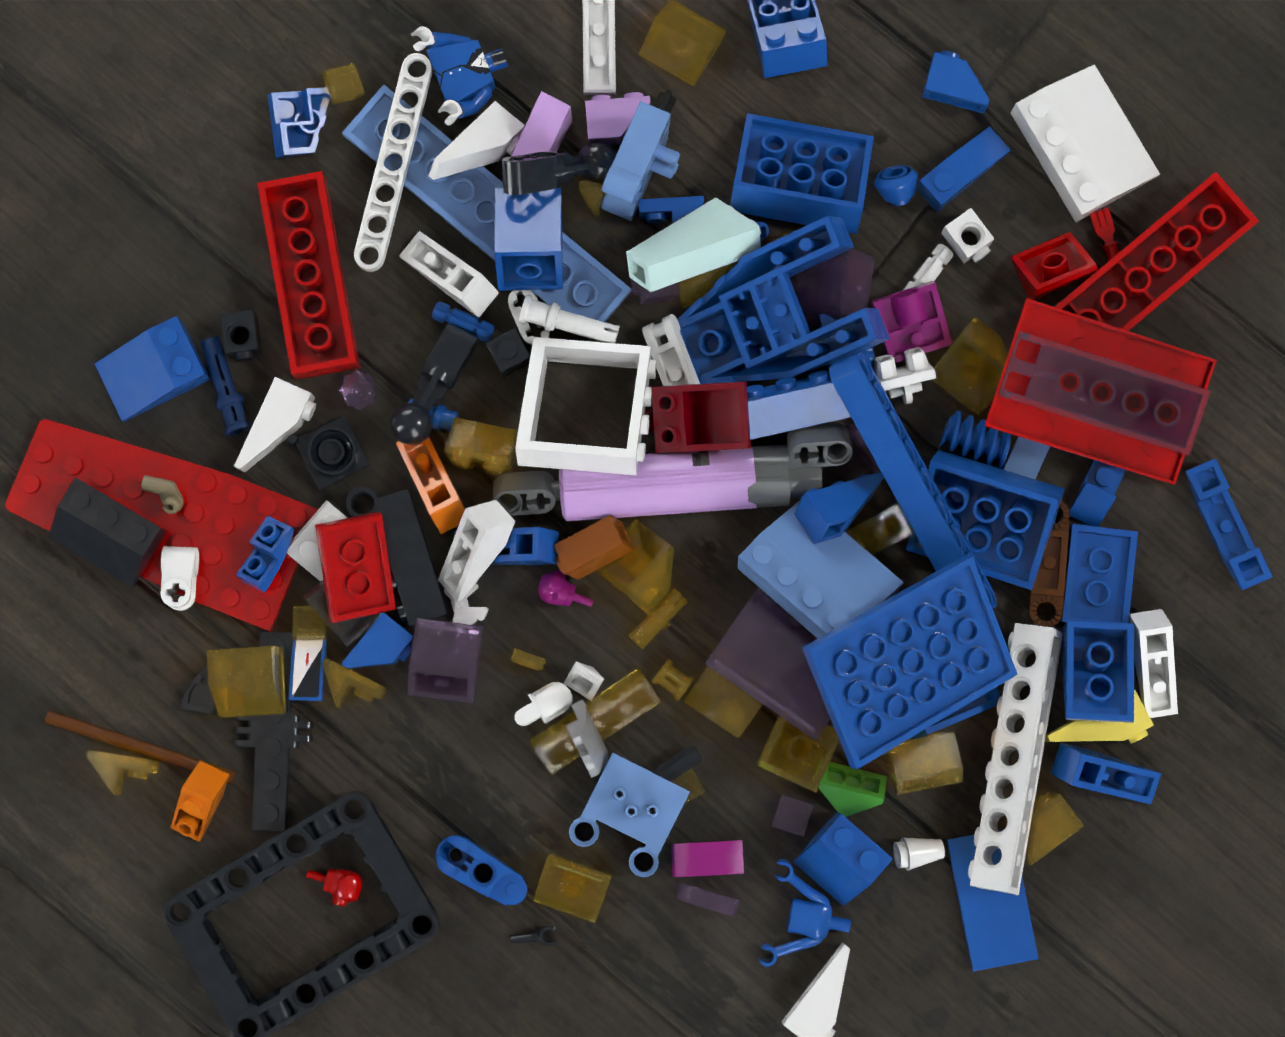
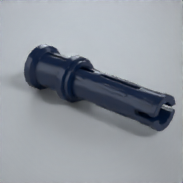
M215 336L201 341L200 345L203 348L218 396L215 406L218 411H221L226 427L224 435L227 437L235 436L251 430L253 425L252 422H248L243 408L244 397L236 391L220 342L221 339L219 336ZM215 358H216L217 361H218V364H219V367H220V371H221V374H222V377H223V380H224V381H222V379H221V376H220V373H219V370H218V367H217V363H216Z

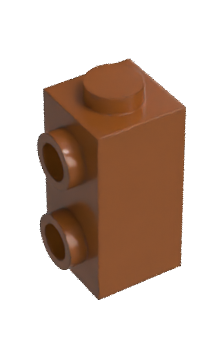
M612 515L554 545L558 554L555 558L558 568L563 574H567L577 580L634 551L623 522Z

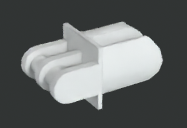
M552 682L528 695L532 702L516 712L515 721L521 726H527L542 718L544 723L547 724L569 709L572 704L571 691L560 682Z

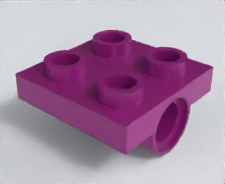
M934 281L871 301L872 307L879 309L890 337L889 340L883 342L886 355H892L895 363L905 360L904 351L920 347L924 353L953 344Z

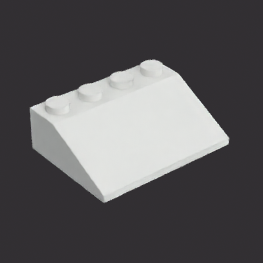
M1095 64L1017 102L1011 111V115L1076 223L1089 216L1092 212H1096L1160 175Z

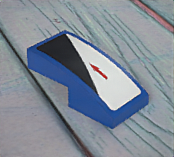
M294 635L289 700L324 701V674L327 665L328 636Z

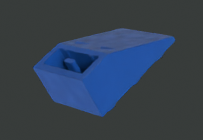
M747 0L764 78L828 66L826 36L815 0Z

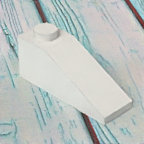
M494 101L434 159L428 176L435 180L498 162L507 153L512 155L525 125Z
M420 231L399 255L406 263L477 317L481 316L499 294L495 287L481 273Z
M275 377L234 467L242 472H246L286 440L288 436L301 428L304 420L309 421L316 408V403L313 402L315 397L312 393Z
M497 500L465 508L438 579L456 602L461 601L507 544L515 520Z
M1162 609L1129 614L1130 623L1134 624V661L1141 702L1150 718L1178 714L1172 624Z
M843 942L781 1021L785 1027L798 1037H833L836 1032L832 1027L836 1023L850 948Z

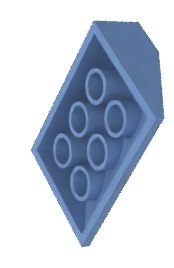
M800 500L762 531L738 556V569L815 637L820 638L891 598L904 582L846 532L840 537L814 544L794 515L801 502Z

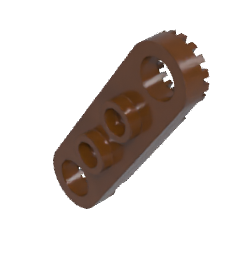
M1062 500L1059 506L1062 519L1053 525L1033 589L1030 590L1029 618L1036 626L1053 628L1059 623L1063 614L1070 512L1067 504ZM1048 603L1053 606L1055 610L1053 619L1050 621L1039 619L1036 610L1040 604Z

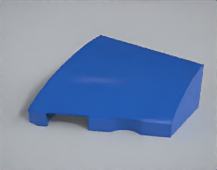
M334 87L306 88L303 91L274 92L267 95L276 159L299 157L315 153L319 141L318 134L320 128L324 126L327 117L325 113L330 98L335 93Z

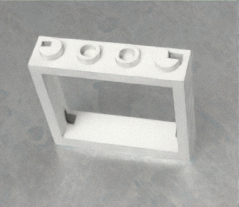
M533 337L515 447L518 466L637 475L638 461H644L646 444L641 443L642 435H648L649 415H644L645 408L652 407L651 387H649V379L656 378L657 360L651 359V346ZM547 362L638 369L627 449L535 441Z

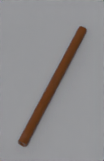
M50 710L45 718V723L190 771H193L198 762L202 761L230 774L227 782L233 784L236 777V771Z

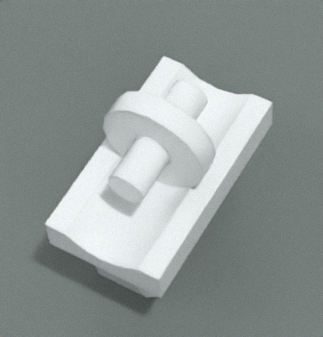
M920 347L904 351L906 366L896 368L892 355L876 357L875 374L885 391L889 390L890 398L902 396L905 404L913 402L912 393L923 390L921 382L936 378L935 369L929 364L924 351Z

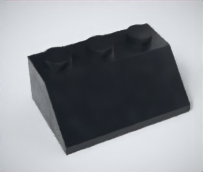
M75 478L57 507L48 538L134 588L168 531L89 484Z

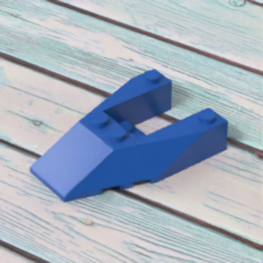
M828 215L742 256L734 268L726 275L720 277L714 283L715 286L703 298H699L677 319L680 325L681 336L700 384L793 378L865 351L890 339L878 308H863L813 332L809 330L790 277L854 248L842 217Z

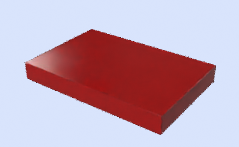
M375 512L316 524L315 529L329 620L332 623L395 610L396 606L382 514Z

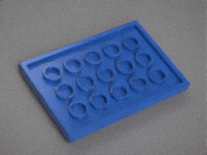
M964 555L802 648L851 768L856 770L1018 675L973 556Z

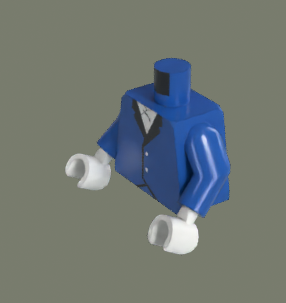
M423 26L417 28L411 33V36H418L422 41L414 44L413 48L416 51H421L426 46L430 48L426 51L445 99L438 112L446 111L450 114L444 121L445 124L451 125L457 118L478 114L489 101L492 91L495 89L491 73L508 67L502 48L484 55L478 40H471L467 36L451 33L431 32Z

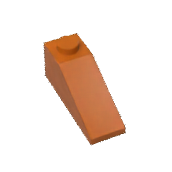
M430 437L416 445H407L400 441L396 442L440 534L459 526L465 508Z

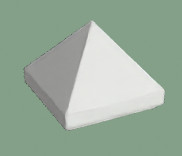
M576 661L564 684L587 699L592 700L604 678L594 667Z

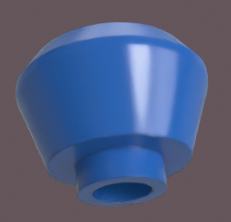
M892 166L878 173L874 186L884 201L891 203L893 206L905 205L915 195L918 173L910 166Z

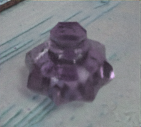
M357 369L354 373L344 376L343 385L339 391L344 397L346 406H353L360 411L365 406L374 403L378 387L374 383L372 374H366Z

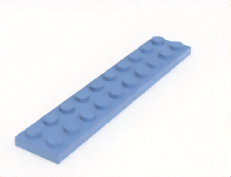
M385 85L377 91L342 132L346 139L376 164L395 94ZM400 99V104L404 108H412L404 100ZM421 116L404 187L495 261V188H503V182L483 166L435 180L430 178L428 175L434 159L453 141ZM405 123L397 124L392 130V135L398 140H403L410 134V127ZM391 154L386 157L384 166L390 171H395L401 167L403 160L399 155ZM563 233V289L531 291L546 304L551 305L555 302L561 306V310L606 322L632 292V289Z

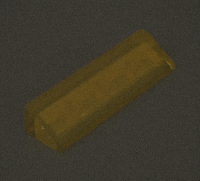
M637 669L585 703L602 740H604L661 701L640 669ZM574 711L530 740L532 747L551 775L580 756L566 725L578 720Z

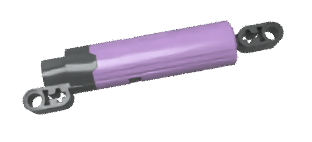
M823 423L789 431L786 438L787 444L751 446L750 449L645 454L644 461H638L637 475L559 469V481H555L554 477L546 471L504 473L497 476L493 481V500H497L510 516L547 513L553 509L555 501H561L562 515L566 521L603 519L609 515L615 518L789 506L790 499H800L804 493L813 488L822 489L821 467L843 465L850 460L853 452L849 432L844 425L840 423Z

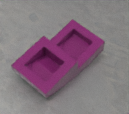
M742 840L671 844L673 877L744 874Z

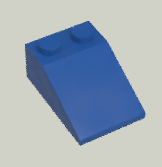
M178 316L146 330L95 363L122 422L211 380L184 322Z
M1067 620L1062 628L1061 648L1066 720L1133 723L1134 624Z

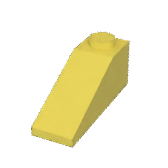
M1134 690L1133 723L1072 720L1047 733L1045 742L1125 741L1128 739L1130 743H1134L1148 735L1146 729L1154 726L1136 690Z

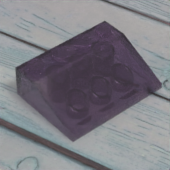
M758 587L705 664L815 741L830 720L802 650L804 646L818 638Z

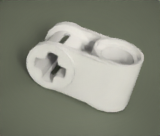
M164 546L162 549L160 593L163 602L174 610H187L195 602L196 581L199 570L198 547ZM178 587H180L185 592V596H180L177 602L176 599L171 597V594L177 592Z

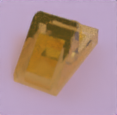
M899 504L847 530L848 535L871 555L915 533Z
M325 658L322 663L336 708L341 709L352 686L356 688L355 695L369 702H372L374 697L382 700L388 689L331 659Z
M88 750L87 758L114 795L121 794L125 770H128L127 776L147 779L148 773H158L160 760Z

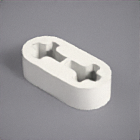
M513 290L508 297L509 309L522 339L527 345L532 347L534 336H527V333L531 331L529 323L521 324L518 322L522 308L520 306L515 308L514 304L518 302L517 296L522 294L524 298L526 295H531L533 300L538 301V299L531 290ZM542 331L541 338H550V332Z

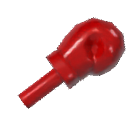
M330 868L327 875L308 870L306 878L324 883L323 891L331 893L332 903L336 906L345 907L348 902H354L360 896L363 880L357 872Z

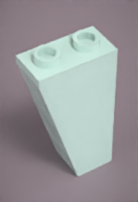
M715 197L627 251L629 277L652 292L736 262L742 256L761 248L759 225L737 212L732 206L725 204Z

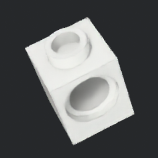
M972 208L946 225L941 232L964 264L970 259H973L976 263L991 252L988 246L991 245L994 238ZM964 232L974 233L978 243L973 246L965 244L961 234Z

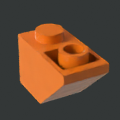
M199 761L182 786L170 828L183 836L200 842L224 795L230 774Z

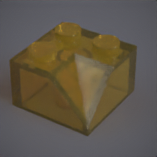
M721 646L683 702L736 739H739L776 686V683Z

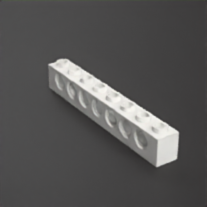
M1015 623L1014 632L1012 631L1009 635L1008 649L1018 675L1004 682L1003 696H1000L997 702L999 719L997 728L994 729L991 737V746L993 748L992 760L986 766L987 789L986 794H983L980 800L982 817L980 827H977L974 835V844L976 846L975 858L970 862L968 876L971 879L970 886L980 889L1019 895L1063 633L1052 627ZM1035 653V663L1026 668V658L1030 654ZM1029 685V696L1021 700L1020 691L1023 687ZM1024 718L1025 725L1023 729L1015 733L1014 725L1016 721ZM1018 750L1019 759L1014 765L1010 766L1009 756L1013 751ZM1012 783L1013 793L1005 799L1003 789L1007 784ZM1006 815L1008 824L1003 831L999 832L997 823L1002 816ZM1000 848L1002 858L998 864L994 865L992 854L996 849Z

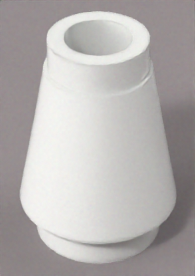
M901 838V841L894 842L893 845L896 866L899 869L905 868L907 871L937 861L938 859H943L945 856L944 845L941 839Z

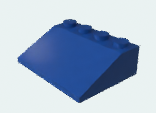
M747 113L730 206L739 213L809 225L828 215L842 217L848 233L857 234L864 206L874 136Z
M938 449L930 462L928 471L984 574L1032 590L1058 513L1064 488ZM912 529L906 550L928 557Z

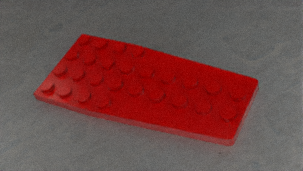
M43 419L39 422L6 500L5 507L8 511L50 531L59 503L73 480L77 478L168 531L141 577L161 586V555L163 547H198L199 570L196 581L195 602L272 632L299 563L286 553L282 565L265 593L242 582L236 576V573L254 550L249 541L267 516L291 526L294 529L293 540L318 511L317 508L228 473L48 419ZM144 475L174 481L183 496L184 504L182 509L175 514H168L163 510L162 507L164 505L158 494L141 491ZM178 587V591L175 594L185 596V592Z

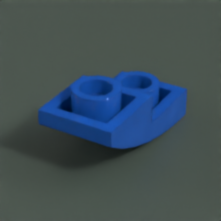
M267 516L250 539L249 543L254 547V550L236 573V576L242 582L265 593L283 563L294 529Z

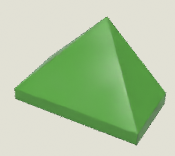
M823 760L818 788L837 812L847 817L883 804L887 776L861 769L856 770L849 766Z

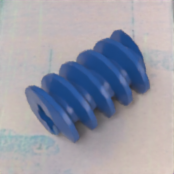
M957 410L947 421L940 439L939 448L947 440L949 441L950 452H953L960 445L962 446L963 457L970 450H974V461H978L985 454L987 465H991L995 459H999V468L1002 469L1012 440L1010 433L1002 432L999 435V430L993 428L986 431V420L984 419L974 426L973 415H968L962 422V413Z

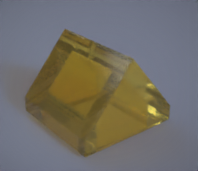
M582 180L578 183V191L592 216L597 217L600 215L601 206L606 195L605 192H602L603 184Z

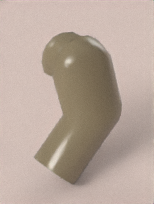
M144 475L141 491L158 494L164 505L162 508L168 514H175L182 509L184 504L183 496L174 481Z

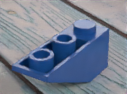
M882 472L871 475L863 474L854 480L847 482L838 481L829 487L819 490L813 488L803 494L794 515L814 544L840 537L872 498L884 476Z

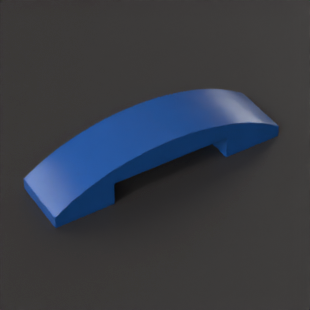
M1215 458L1187 470L1185 474L1205 526L1224 564L1241 591L1271 579L1273 576L1259 547L1255 548L1228 492L1230 486L1217 459Z

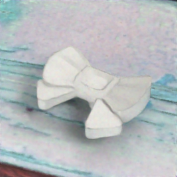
M475 583L466 596L458 602L444 589V593L451 599L452 608L455 613L452 621L454 627H467L476 623L477 620L483 621L489 611L488 607H469L467 600L479 588L478 584Z

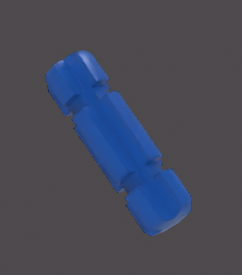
M441 301L435 305L432 312L434 320L441 323L445 321L452 323L471 334H476L482 341L488 342L491 339L495 327L492 323L485 320L479 322L478 317L457 308L452 310L450 309L451 305Z

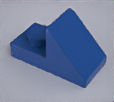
M704 196L639 199V219H646L647 223H662L666 221V218L672 217L673 224L704 205Z
M1093 460L1069 509L1070 517L1088 526L1099 527L1116 499L1114 494L1126 470Z

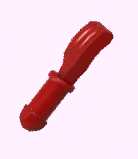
M1105 207L1102 210L1099 209L1096 212H1092L1090 218L1096 235L1105 244L1102 245V249L1105 250L1109 262L1119 251L1117 248L1118 242L1113 240L1115 228L1109 207Z

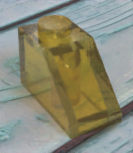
M1046 792L1034 802L1035 808L1033 809L1024 861L1026 865L1032 866L1084 826L1060 793L1050 795L1049 792Z

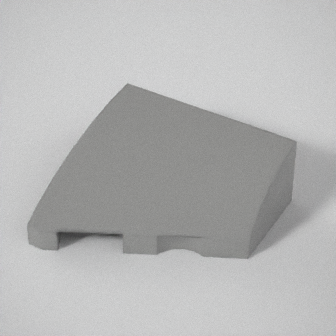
M580 700L571 705L578 720L566 725L591 778H593L604 769L609 755L584 701Z

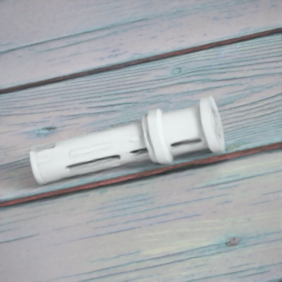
M526 295L518 321L521 324L529 322L543 326L545 331H554L556 328L604 343H615L620 328L619 325H612L561 310V306L555 302L550 305L533 300L531 295Z

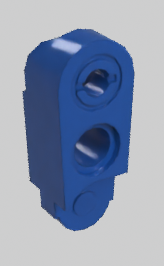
M452 835L445 838L438 845L436 863L444 874L505 906L508 904L516 905L526 897L527 884L523 879L524 876L470 839L461 835ZM457 848L462 852L460 861H453L451 859L450 853L453 849ZM486 863L492 868L493 876L491 880L482 882L477 879L475 869L478 864Z

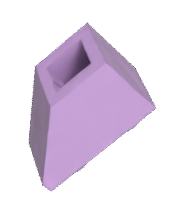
M632 92L625 94L624 98L611 99L609 95L593 96L592 100L585 101L588 143L601 141L608 145L621 144L640 101L650 105V96H643V93Z

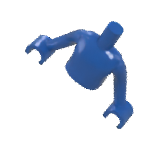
M786 859L778 860L777 864L787 866L789 868L786 875L774 874L775 877L781 882L788 881L804 896L812 900L792 899L787 932L807 937L777 947L769 943L762 944L761 949L769 950L773 953L772 957L768 960L758 958L759 962L765 967L772 966L776 962L777 957L820 944L828 935L829 929L849 933L851 925L850 919L832 916V907L829 899L793 873L791 863Z

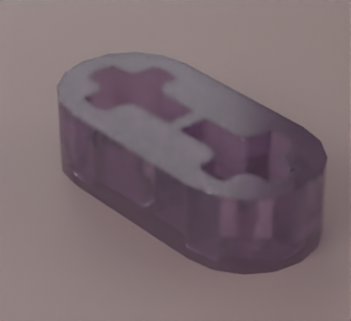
M679 882L675 899L734 917L740 902L738 899Z

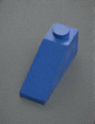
M989 126L923 177L916 189L938 213L1011 150Z
M541 527L513 528L506 546L490 565L556 564L555 558L558 554L554 545L559 542V531Z
M1060 743L1050 774L1072 786L1151 804L1162 773L1089 749Z

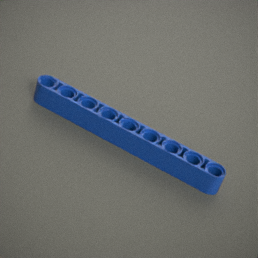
M860 352L830 366L829 374L838 394L935 571L942 569L964 555L973 556L991 606L995 608L997 602L990 583L866 356Z

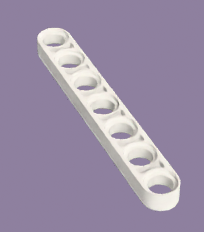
M420 53L408 55L402 63L354 250V258L357 265L367 272L378 270L385 261L432 77L430 61L425 55ZM415 61H420L426 65L425 74L418 78L412 77L408 73L410 64ZM407 92H413L418 96L417 105L410 109L404 108L400 104L402 95ZM399 123H405L410 127L409 136L403 140H398L392 135L394 126ZM391 154L399 155L403 160L401 167L395 171L388 170L384 166L386 157ZM383 185H389L395 191L394 197L388 202H382L376 197L377 190ZM381 216L386 220L387 224L383 232L373 233L369 230L368 224L373 217ZM368 247L376 249L379 253L377 261L371 265L364 264L360 259L362 251Z

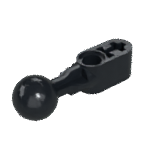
M593 141L583 146L578 156L571 157L568 153L535 152L505 157L502 159L503 193L522 195L559 188L560 183L569 182L576 175H581L584 179L593 183H602L605 181L607 173L616 157V152L607 143Z
M452 323L446 326L423 367L422 377L416 386L418 394L414 401L398 407L391 417V431L398 441L407 445H416L429 437L433 427L432 417L429 412L435 402L441 401L448 389L452 390L478 344L479 337Z

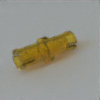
M672 588L671 592L654 609L650 608L646 612L648 616L628 637L632 641L634 640V643L639 648L644 650L645 646L661 629L666 630L670 626L668 622L688 601L685 597H681V593Z

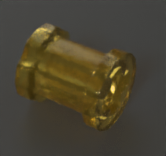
M668 659L651 682L655 685L659 683L672 693L674 700L678 702L695 678L684 675L672 666L673 661Z

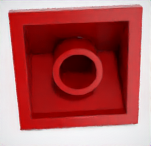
M1071 232L1011 256L1013 265L1028 298L1034 301L1082 282L1098 270L1097 264Z

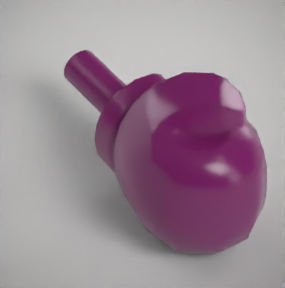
M560 570L546 573L540 579L538 594L540 599L548 604L570 607L572 601L592 607L594 601L591 598L575 593L576 585L567 582L565 574Z

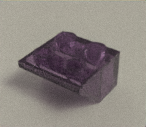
M850 249L797 274L795 294L804 316L818 318L821 314H827L833 319L839 320L863 308H867L875 258Z
M417 618L409 663L408 695L473 703L480 681L483 626Z

